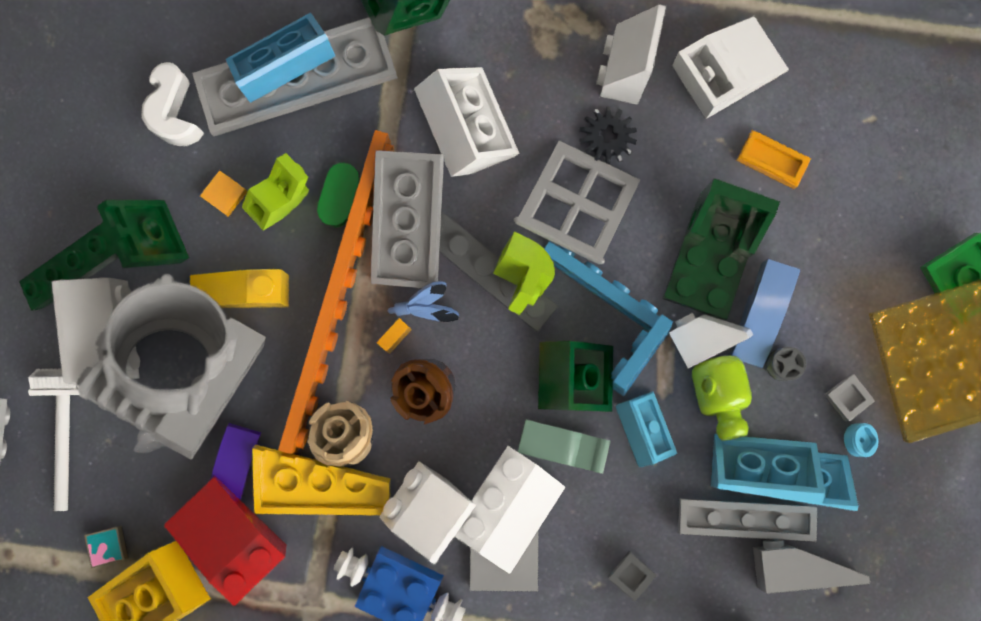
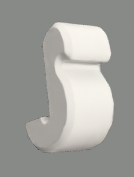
M170 62L161 63L152 70L149 77V82L156 90L149 94L142 104V119L147 128L165 142L176 146H188L198 142L204 134L196 125L177 119L190 82L175 64Z

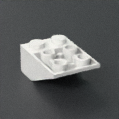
M755 16L696 41L679 51L672 64V67L706 119L789 70Z

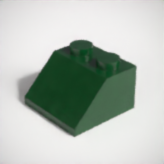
M577 341L540 342L538 409L612 412L613 379L611 377L613 376V346Z

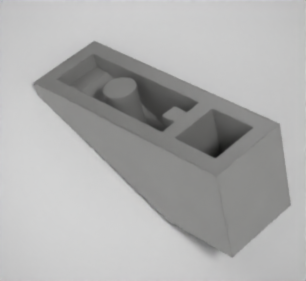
M764 540L763 546L753 547L757 587L765 593L870 584L869 576L784 544V540Z

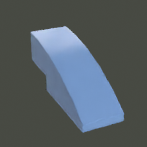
M770 259L761 263L753 292L748 296L740 326L751 329L753 336L733 346L730 355L739 357L744 363L763 368L788 309L801 269Z

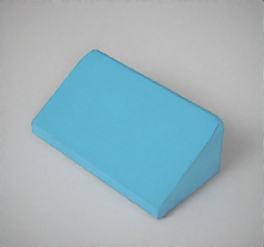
M654 391L616 405L618 415L639 467L653 465L678 454Z

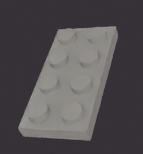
M375 151L371 284L423 288L432 282L438 281L444 154Z

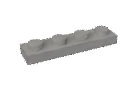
M679 498L678 533L817 542V507Z

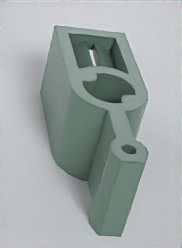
M525 419L517 452L603 474L610 440Z

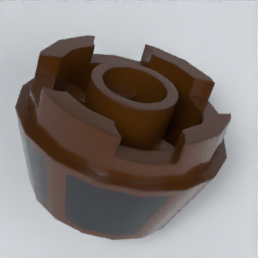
M413 359L401 364L395 371L391 379L393 396L390 398V401L395 410L404 419L412 418L428 424L443 418L449 412L456 384L453 373L443 362L436 359Z

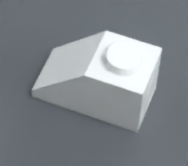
M693 313L676 321L675 324L678 328L669 332L688 368L753 336L749 328L705 314L695 318Z

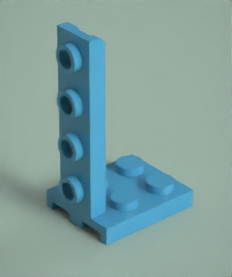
M549 241L545 250L551 257L554 267L645 329L641 331L632 344L631 352L634 354L629 361L623 357L612 372L613 376L611 378L614 380L613 390L624 397L669 334L673 321L663 314L661 316L657 315L658 309L648 301L641 299L638 302L629 296L630 290L616 280L612 283L601 276L603 272L594 264L587 261L584 265L574 258L576 255L574 252L560 245L556 246Z

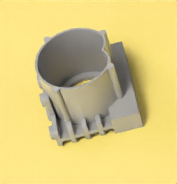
M164 275L153 284L148 283L146 286L133 291L116 306L110 316L107 327L100 333L95 343L98 346L97 354L99 360L93 368L88 366L80 375L77 381V385L80 386L78 392L80 397L85 400L94 402L103 410H108L123 421L126 420L135 425L141 431L148 432L155 436V440L192 460L264 348L266 337L231 317L227 320L219 305L203 291L187 284L173 282L170 275ZM174 330L186 333L197 339L206 349L209 358L206 359L205 373L197 376L192 381L191 387L174 391H161L144 387L126 375V365L130 352L144 337L159 331Z

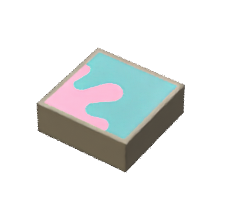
M122 526L84 535L91 568L128 559Z

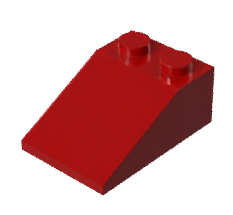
M216 476L208 481L164 523V527L206 580L233 606L245 597L286 556L287 545Z

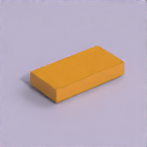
M755 130L749 133L736 161L792 189L798 186L811 158Z

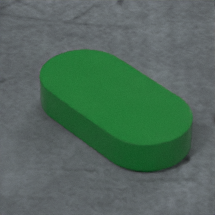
M338 163L330 168L317 206L320 220L332 228L341 227L347 223L360 181L359 173L355 167L348 163Z

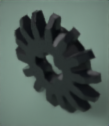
M606 107V116H602L598 109H595L593 112L597 119L594 120L586 116L584 120L590 126L580 127L579 132L587 133V137L579 139L580 144H589V147L584 152L586 154H589L591 151L596 152L594 157L596 161L602 155L605 156V163L610 164L611 156H615L619 163L623 161L620 152L624 151L628 155L632 153L627 144L636 145L637 140L629 137V134L637 132L636 127H626L632 121L631 117L622 121L619 119L623 112L618 109L615 117L611 116L610 107ZM607 127H612L613 133L617 135V139H611L610 143H605L604 137L599 135V132L605 131Z

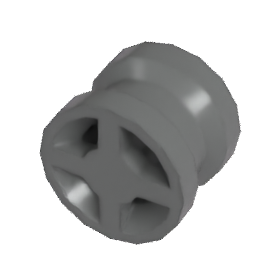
M784 347L777 349L767 357L766 370L775 380H795L805 372L806 358L796 348Z

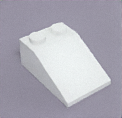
M657 5L616 25L613 36L607 34L603 54L609 55L607 66H600L596 83L602 86L600 97L638 104L652 73L666 6Z

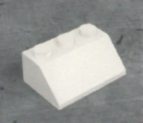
M482 67L437 69L414 88L440 152L444 154L445 165L451 177L474 174L519 154Z
M114 278L57 280L52 282L63 384H77L82 372L88 366L93 368L99 360L97 354L98 346L95 345L96 340L107 327L110 316L116 306L131 293L128 281ZM136 345L130 352L126 365V375L131 380L139 378L138 368L140 366V359L136 352Z
M507 446L472 499L476 506L454 537L510 574L565 489V486L537 464Z

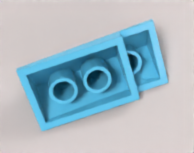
M717 434L714 436L711 486L730 491L853 511L858 510L859 506L848 455L818 453L817 443L755 437H741L722 441Z

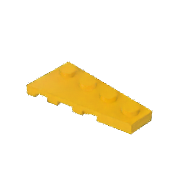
M255 445L252 448L254 514L381 515L386 502L391 498V478L343 466L325 465L319 460Z

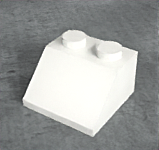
M419 461L414 469H411L406 474L402 486L394 497L386 502L380 519L393 533L435 564L476 505L449 480Z

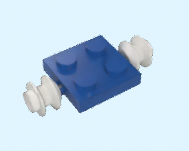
M383 546L378 551L371 568L368 567L367 554L359 559L353 556L352 547L348 553L341 552L333 570L339 572L337 580L346 575L350 577V586L359 583L364 576L362 581L365 583L354 607L383 621H423L426 613H430L432 609V621H461L466 609L460 606L462 599L454 604L449 601L448 592L439 596L437 603L435 602L436 598L434 596L444 575Z

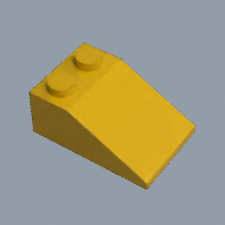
M176 541L149 552L87 597L100 621H179L211 600L189 558Z

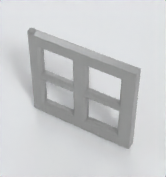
M558 141L519 217H515L514 222L599 265L604 264L605 260L603 257L640 179L601 160L596 161L594 157ZM564 159L589 171L578 194L552 182ZM597 175L623 187L612 210L586 198ZM545 194L571 206L560 230L533 218ZM579 210L605 222L594 247L568 235Z

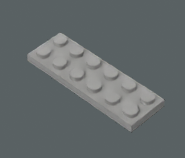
M369 17L324 31L335 53V57L251 103L235 83L227 62L192 73L210 133L215 137L397 79L398 77L384 35L375 30Z

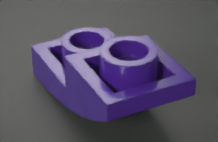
M229 423L226 427L210 480L216 476L241 500L250 467L253 464L252 448L258 445L261 432Z

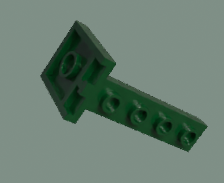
M105 200L100 203L97 208L103 220L101 224L19 281L31 311L43 309L54 302L53 281L88 279L117 258H119L123 268L181 264L188 260L190 257L165 200Z

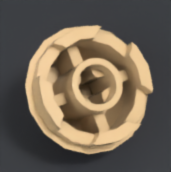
M349 401L333 405L326 403L316 410L309 420L311 429L309 440L307 441L310 450L315 458L325 465L351 466L358 464L370 452L373 443L372 422L366 410L359 405Z

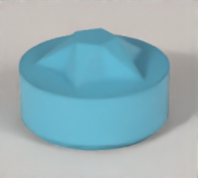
M855 423L846 429L844 444L852 456L870 457L878 448V435L870 424Z

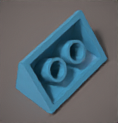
M309 13L226 58V62L235 83L251 103L335 57V53L325 32L312 13Z

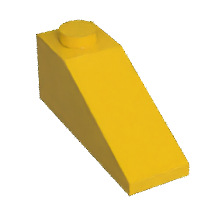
M281 269L238 270L190 275V286L209 295L220 308L289 307V275Z

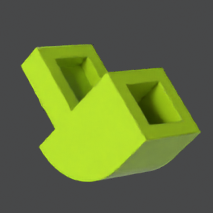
M287 153L276 158L269 178L248 189L242 205L243 210L264 231L282 220L301 203L309 192V189L305 186L308 176L298 163H295Z
M515 231L503 248L493 274L517 285L508 310L520 315L528 304L533 306L555 276L554 264L547 251L535 241Z

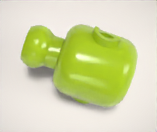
M728 355L710 358L696 364L692 370V379L701 414L704 416H717L716 433L722 441L747 436L749 427L742 418L741 410L749 407L752 394L743 361L737 356Z

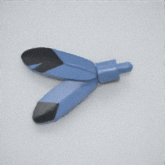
M443 281L432 282L415 293L408 301L395 303L394 307L388 308L389 314L396 313L397 316L412 314L417 317L440 322L456 321L459 318V313L454 309L432 304L442 297L446 291L447 285Z

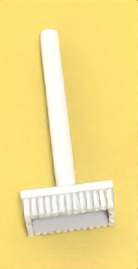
M61 368L36 369L28 377L30 384L29 396L56 395L54 511H67L69 492L70 395H79L78 389L80 386L77 384H63Z

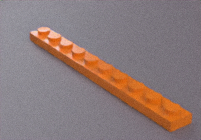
M374 131L278 451L295 454L298 453L299 448L303 449L306 445L309 429H305L308 417L314 415L318 406L319 397H316L315 394L318 384H323L327 376L328 365L325 364L328 351L333 352L336 346L338 333L334 332L337 320H343L347 309V301L344 300L347 288L352 289L357 275V270L353 269L356 257L363 255L366 245V238H363L366 225L371 226L373 222L372 204L374 201L375 151H394V145H390L391 141L388 133Z

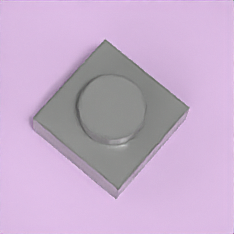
M854 374L847 376L824 394L844 421H851L875 402Z

